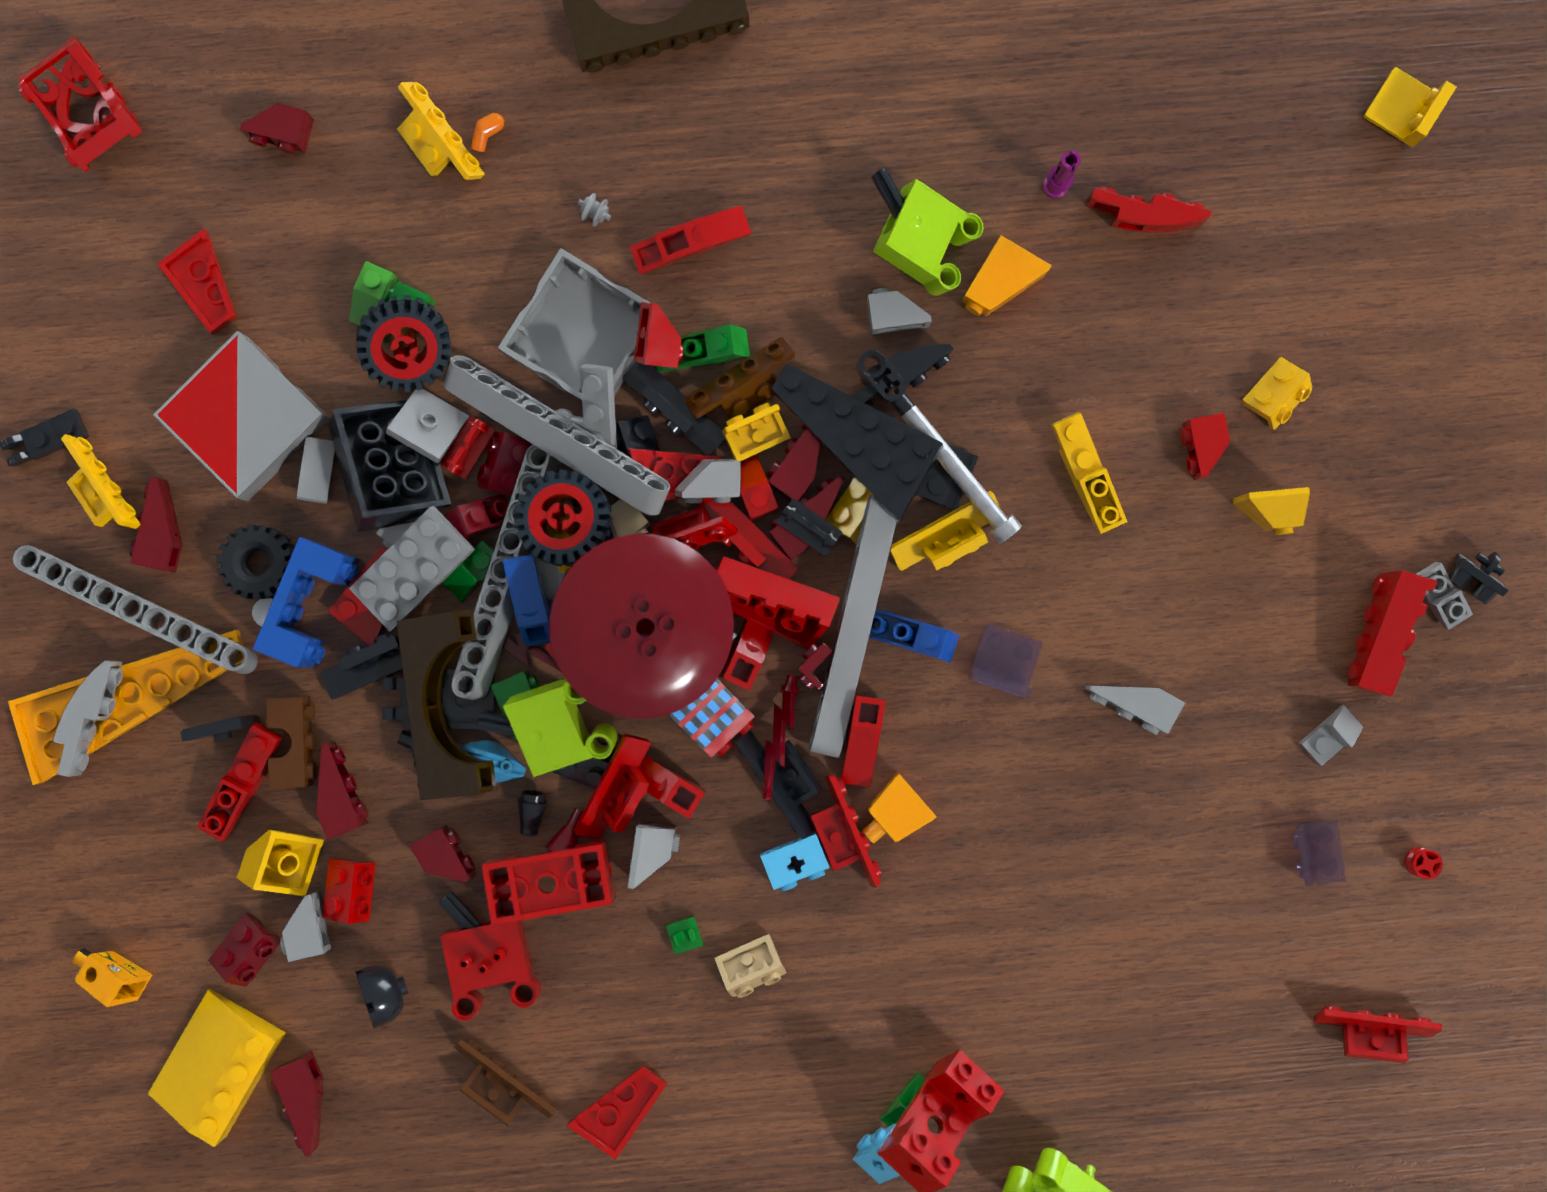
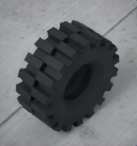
M247 525V528L240 527L235 529V535L229 534L225 538L228 540V543H221L219 550H222L223 554L216 558V562L221 563V568H217L218 575H223L225 578L221 580L224 586L231 587L229 591L241 595L243 598L256 600L274 598L295 545L290 544V539L286 535L281 534V531L261 525ZM258 551L266 553L270 560L269 568L263 574L253 573L248 566L250 556Z

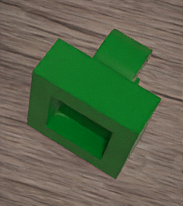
M694 915L666 924L667 933L675 955L703 946V940Z

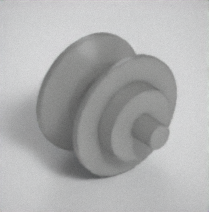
M593 193L590 197L587 196L584 201L581 199L578 201V205L581 206V220L584 221L588 217L592 218L594 227L605 219L610 220L611 215L608 214L609 207H607L608 200L605 199L599 203L596 201V194Z

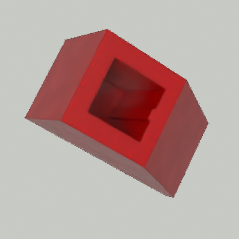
M1225 413L1189 419L1182 423L1183 428L1180 430L1182 444L1184 446L1187 445L1189 457L1186 458V466L1189 474H1193L1194 481L1209 475L1230 443Z

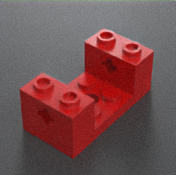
M607 839L580 843L571 849L524 857H519V854L489 859L482 864L491 926L612 905L616 899ZM550 876L555 880L556 887L554 891L544 892L540 888L539 881L541 877Z
M958 1050L935 1063L877 1154L918 1192H935L947 1187L961 1164V1161L953 1153L973 1121L990 1115L1005 1090L967 1055ZM929 1118L934 1119L938 1125L936 1134L932 1133L928 1128Z

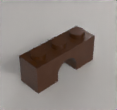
M311 696L267 698V728L285 730L290 735L292 742L291 748L285 756L268 758L269 788L307 787L313 785V780L317 777L316 762H313L312 750H315L316 735L312 732L311 720L315 718V705L311 702Z

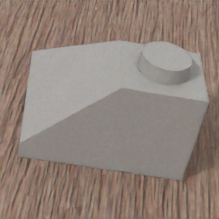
M643 821L639 823L636 827L628 888L634 889L669 861L672 857V852H678L680 834H675L676 826Z

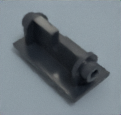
M794 498L786 506L776 522L825 557L842 533L838 528Z

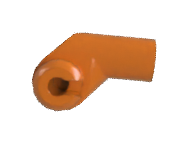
M490 113L477 121L471 149L485 152L488 138L504 127V119L500 114Z

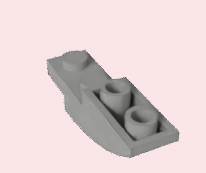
M121 661L102 662L82 682L64 710L53 740L55 743L64 744L57 772L58 775L66 777L82 775V772L86 769L89 762V755L87 754L89 743L96 734L95 721L108 720V717L115 708V699L113 698L115 689L121 683L123 677Z

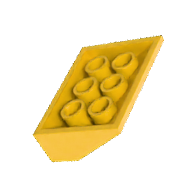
M208 989L148 1095L189 1133L215 1147L227 1137L286 1032L216 991Z

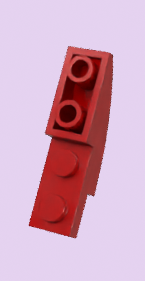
M1095 187L1089 196L1086 206L1114 215L1112 227L1145 233H1164L1190 229L1202 225L1211 216L1212 212L1204 209V205L1200 203H1184L1176 200L1175 196L1168 193L1155 194L1148 203H1145V200L1141 197L1118 195L1116 190L1109 187Z
M738 206L654 234L652 238L631 245L630 249L639 274L644 275L692 255H700L751 235L752 232L743 207Z
M258 722L252 724L227 775L221 778L197 826L198 829L221 842L226 840L268 773V758H273L282 736Z

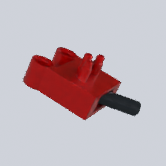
M453 892L446 894L439 904L460 927L446 930L440 935L454 999L451 1004L453 1016L461 1021L473 1019L483 1005V997L476 989L512 981L516 982L510 991L512 1003L520 1008L531 1006L540 995L541 985L539 980L534 977L523 921L492 926L491 921L480 923ZM519 986H529L533 991V996L530 998L523 997L519 993ZM461 999H470L474 1004V1010H465L461 1005Z

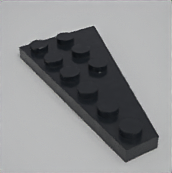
M786 364L772 387L773 393L809 428L810 432L828 448L836 459L867 488L873 497L892 514V517L900 523L942 450L943 443Z

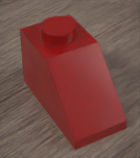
M641 302L634 362L678 368V362L683 355L682 338L658 304Z
M756 456L741 462L740 494L750 520L754 521L777 512L778 505L758 457Z

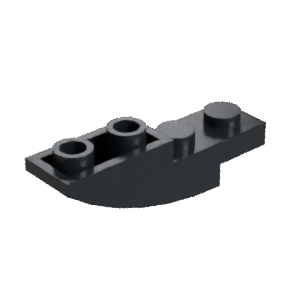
M950 344L924 346L904 351L887 360L903 378L906 388L910 385L916 388L928 378L925 373L933 367L939 370L951 360L949 355L953 351V347ZM879 365L873 366L867 372L876 373ZM884 371L883 374H881L874 381L876 383H878L881 379L884 381L883 378L888 374ZM860 378L865 387L852 397L872 407L874 403L871 400L876 395ZM884 381L887 386L884 392L889 394L896 388V385L894 383L888 385Z

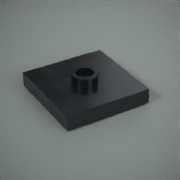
M257 715L239 716L182 729L180 734L182 742L213 737L215 742L233 738L232 732L249 729L252 724L260 723V719Z

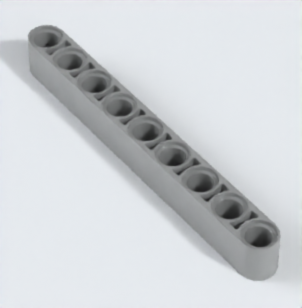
M458 355L450 358L443 386L447 391L578 473L588 477L594 483L639 511L648 515H658L661 512L670 489V484L667 480L475 361Z
M535 445L530 446L525 453L474 611L477 640L463 645L452 679V691L455 695L464 699L479 701L486 697L514 613L507 578H504L503 560L532 555L523 546L524 542L519 539L516 533L519 529L515 526L514 519H518V514L514 512L515 507H520L521 504L518 498L520 494H526L528 490L525 487L529 483L531 485L536 483V477L539 475L546 477V472L549 471L559 473L561 461ZM547 455L546 461L540 465L541 458ZM519 539L518 547L513 550L514 542ZM501 595L500 603L495 606L496 598ZM491 623L492 629L490 633L486 635V628ZM482 651V660L477 664V656ZM473 680V688L468 693V684Z
M872 494L869 495L831 649L832 652L830 653L824 678V686L822 687L809 742V752L839 758L897 522L892 517V514Z
M29 545L21 546L14 552L13 564L18 570L220 667L244 675L251 673L257 666L258 658L253 650L61 558ZM36 555L35 563L30 566L31 559ZM61 568V575L56 579V571ZM87 579V587L81 591V584ZM110 592H113V598H112V600L107 604V603H106L107 595H108ZM139 604L138 613L132 616L133 607ZM164 616L165 623L161 628H158V620ZM190 628L191 636L188 640L184 641L183 634ZM216 640L217 649L210 654L209 646ZM242 652L244 660L241 665L236 666L235 658Z

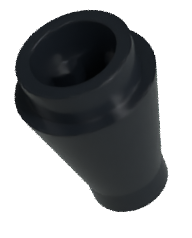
M523 790L521 792V797L518 798L521 834L527 836L538 835V828L547 805L544 792L537 790Z

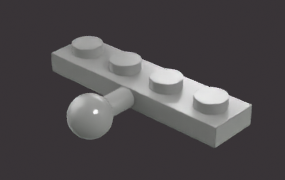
M585 364L580 367L583 417L574 416L570 410L565 408L558 409L556 412L617 449L613 367Z

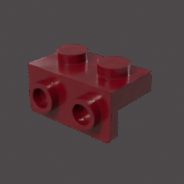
M495 432L487 442L486 452L488 454L485 464L481 465L477 474L478 488L490 490L511 498L525 453L534 444L505 432Z
M814 643L802 655L805 661L797 668L801 672L798 678L810 690L814 686L819 690L824 686L812 674V671L832 652L825 643H822L819 647Z
M244 913L208 961L226 983L245 987L255 978L257 972L268 958L273 955L275 949L280 944L281 938L278 935L268 933L253 915Z

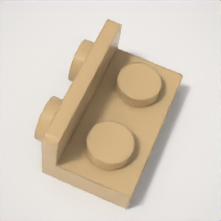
M769 934L715 957L726 990L732 997L737 996L741 998L754 992L753 988L762 984L772 985L781 980V976L787 973Z

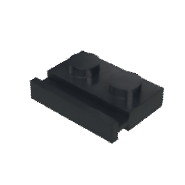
M948 444L972 473L979 456L972 455ZM936 459L916 496L954 511L958 508L964 492Z

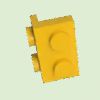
M1280 357L1242 400L1243 404L1268 421L1269 427L1275 430L1280 424L1286 423L1299 402H1304L1311 394L1312 383L1310 374Z
M769 402L754 408V415L744 419L741 414L726 421L728 426L722 430V433L735 460L743 461L791 438L779 413L780 407L778 404L771 407Z
M854 478L826 518V521L842 531V535L857 545L865 507L871 493L861 482Z

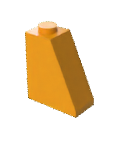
M1001 235L961 302L966 304L965 308L972 314L977 316L983 314L987 317L1044 278L1052 265Z

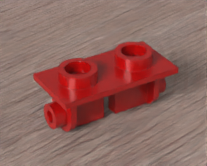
M470 415L440 465L466 480L487 446L489 438L493 436L496 430L480 419Z

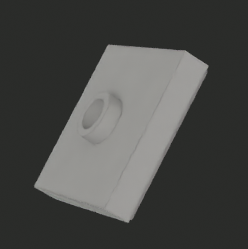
M416 388L388 426L386 434L434 462L439 463L460 433L469 416L424 389L417 391Z

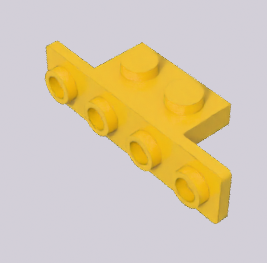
M401 82L398 88L414 110L397 130L431 176L438 175L452 161L465 180L481 179L485 174L479 167L478 160L468 152L462 143L460 135L452 130L445 120L444 113L428 97L427 90L417 82Z
M67 434L62 436V442L80 467L66 483L93 524L104 527L114 518L119 525L137 529L141 524L135 516L136 511L121 496L120 487L111 481L106 473V466L91 451L93 449L91 444L82 437L76 438Z
M992 491L987 492L990 495V497L995 501V503L999 506L994 493ZM970 501L892 544L890 552L900 571L924 558H927L937 571L951 565L955 560L964 555L977 551L981 546L988 543V539L981 527L988 524V521Z

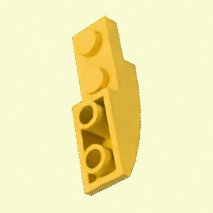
M1077 412L1051 424L1061 448L1059 452L1065 467L1099 534L1127 523L1107 469L1102 467L1082 414Z

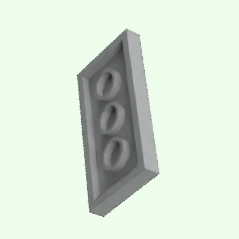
M431 506L349 589L391 632L397 628L398 620L406 619L475 549L435 506Z

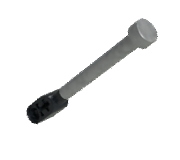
M876 350L865 352L857 361L856 369L859 376L880 401L891 403L909 426L943 443V448L936 458L993 527L989 533L995 541L1001 544L1009 539L1022 527L1020 522L1013 514L1009 516L1004 514L905 393L906 385L903 378L885 356ZM866 358H873L878 362L879 369L876 373H869L865 370L864 360ZM884 371L888 375L883 379L888 385L892 383L896 385L894 389L896 395L893 393L887 395L884 392L887 386L882 379L878 383L874 381Z

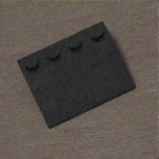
M407 400L333 409L329 429L357 532L386 528L421 516L431 506H435L440 510L451 505L440 463L434 462L386 434L388 426Z

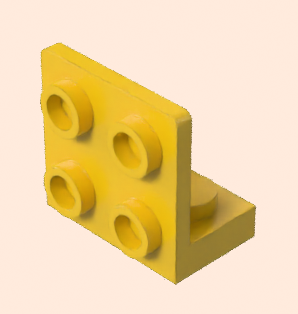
M1395 67L1365 112L1364 118L1407 145L1414 147L1427 136L1457 86L1446 81L1438 89L1435 87L1431 89Z

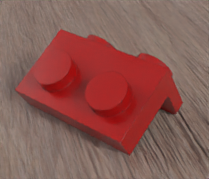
M329 858L322 918L346 924L369 921L376 866L374 862H355L341 858Z

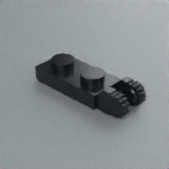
M71 409L23 430L19 435L2 440L0 447L2 450H10L25 444L27 451L12 455L6 460L8 466L13 467L31 460H38L66 448L61 440V437L65 434L84 439L88 438L89 435L79 411Z

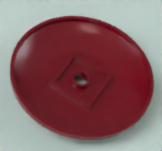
M631 534L616 537L593 547L583 554L571 566L560 582L552 602L549 618V634L553 655L562 675L570 686L595 707L610 714L634 719H647L668 715L685 708L700 698L712 686L724 668L731 649L734 629L731 601L722 579L713 566L702 555L686 544L654 534ZM647 618L652 622L653 629L649 635L640 636L637 633L636 625L641 619Z

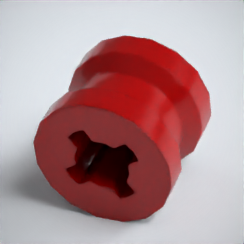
M1415 847L1405 855V868L1414 876L1429 880L1439 876L1442 871V858L1433 850Z

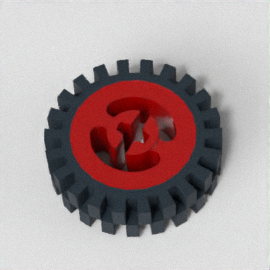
M396 295L390 296V301L388 302L382 299L378 301L377 307L374 308L372 305L367 309L368 314L362 316L360 326L357 327L356 347L361 367L364 371H368V377L371 380L377 379L379 385L384 388L386 384L391 385L392 391H398V387H404V392H411L410 387L416 386L417 391L424 389V383L427 382L430 386L435 382L434 377L436 375L439 378L444 373L443 368L449 364V356H451L452 350L448 326L444 323L440 312H435L434 306L430 303L426 306L420 298H416V301H413L407 295H403V299L397 300ZM412 329L418 331L426 341L425 347L420 354H417V337H414ZM391 333L390 349L393 351L394 358L390 357L381 345L384 337ZM404 340L405 344H409V346L404 347L399 342Z
M559 470V473L549 471L546 472V477L541 475L536 477L535 484L531 485L529 483L525 487L528 490L525 495L520 494L518 500L521 501L520 507H515L514 512L518 514V519H514L515 526L519 529L516 533L519 539L524 542L523 546L535 557L555 566L562 567V565L571 567L583 554L603 543L606 536L610 537L611 530H609V525H613V518L610 516L612 509L611 505L607 502L608 498L605 493L588 477L582 476L575 471H572V473L567 470ZM570 498L579 502L582 511L578 514L568 504H565V507L560 503L552 504L560 499ZM566 513L569 516V520H564L562 524L558 519L559 517H564ZM549 524L560 533H563V530L568 534L575 532L577 529L578 531L571 537L555 539L548 534L546 526Z

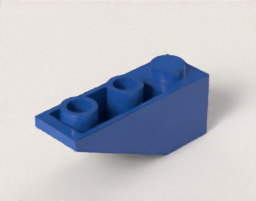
M526 555L504 559L503 566L518 628L525 647L550 643L549 618L551 609L534 556Z
M875 609L869 638L951 663L959 635L944 628Z

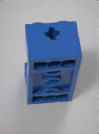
M299 537L253 650L297 668L315 667V664H319L325 654V648L323 647L325 640L293 626L302 618L304 613L302 604L306 595L309 596L314 589L316 582L313 579L314 576L331 583L348 586L350 581L353 582L358 575L359 565L357 563L359 558L317 541Z

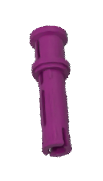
M1070 150L1069 154L1066 151L1059 163L1049 170L1043 182V190L1048 197L1059 199L1068 192L1074 180V173L1081 163V156L1077 151Z

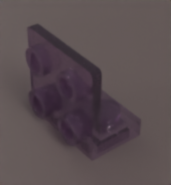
M987 624L968 679L1021 698L1029 699L1033 687L1029 686L1042 647V642Z

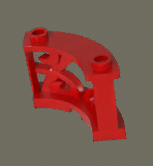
M74 35L45 59L24 74H21L18 77V84L20 86L18 91L30 104L34 102L51 124L64 147L65 152L63 155L74 168L79 166L86 173L90 170L88 163L128 134L134 138L143 131L134 113L125 106L126 101L112 82L105 83L102 79L104 74L100 71L102 68ZM70 53L60 73L52 65ZM45 70H49L59 78V82L57 85L51 80L42 79L49 86L48 93L44 94L37 89L32 80ZM85 78L89 79L87 88H80L74 84L76 80L83 85V80ZM72 90L88 98L103 96L97 102L94 109V124H80L70 121L69 104ZM50 105H56L57 114ZM106 110H110L107 116H103Z

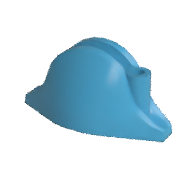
M479 740L459 745L464 751L476 758L493 760L496 783L524 778L526 767L499 742Z

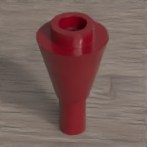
M577 808L574 809L567 824L546 844L545 848L549 849V852L574 848L577 837L574 828L583 811Z

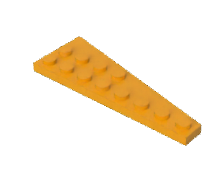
M239 630L221 634L243 645ZM216 640L209 646L210 654L217 649ZM181 647L122 665L123 677L121 683L116 687L113 697L115 699L114 711L108 717V720L95 721L96 734L89 743L87 754L90 755L228 670ZM242 652L236 656L235 665L244 660ZM87 677L8 701L32 785L44 783L57 775L64 744L53 742L54 736L69 701Z

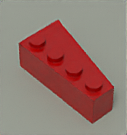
M724 556L714 568L726 587L733 613L807 650L830 627L840 597Z
M1403 570L1380 573L1379 577L1375 579L1372 586L1373 600L1364 613V622H1366L1364 631L1358 636L1355 648L1358 650L1355 662L1350 664L1348 669V686L1380 696L1393 697L1407 661L1406 657L1402 656V654L1414 643L1417 635L1413 628L1414 623L1420 616L1424 617L1428 605L1424 604L1423 600L1427 590L1434 591L1437 583L1436 580Z

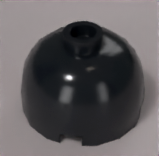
M381 965L369 966L355 971L373 1028L381 1027L395 1020L404 1007L403 995L408 994L403 976L397 978L392 969Z

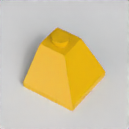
M1305 487L1251 492L1233 498L1232 502L1236 508L1264 531L1275 530V535L1293 534V528L1304 525L1310 489Z
M268 830L246 849L237 879L253 890L306 896L324 839Z

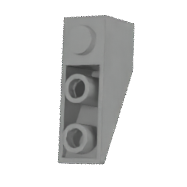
M1085 686L1084 690L1091 693L1089 697L1091 700L1102 706H1105L1106 703L1113 705L1117 708L1116 714L1129 721L1133 717L1143 722L1141 728L1156 736L1158 732L1165 734L1170 732L1185 702L1160 688Z

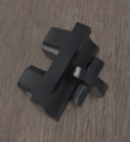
M1479 552L1475 556V560L1481 563L1480 567L1460 553L1453 559L1457 564L1449 574L1450 580L1464 588L1473 576L1477 578L1480 583L1471 594L1485 605L1497 594L1503 597L1509 591V589L1503 586L1502 582L1490 575L1491 572H1494L1501 576L1505 571L1503 567L1498 565L1502 557L1497 552L1491 553L1488 557Z

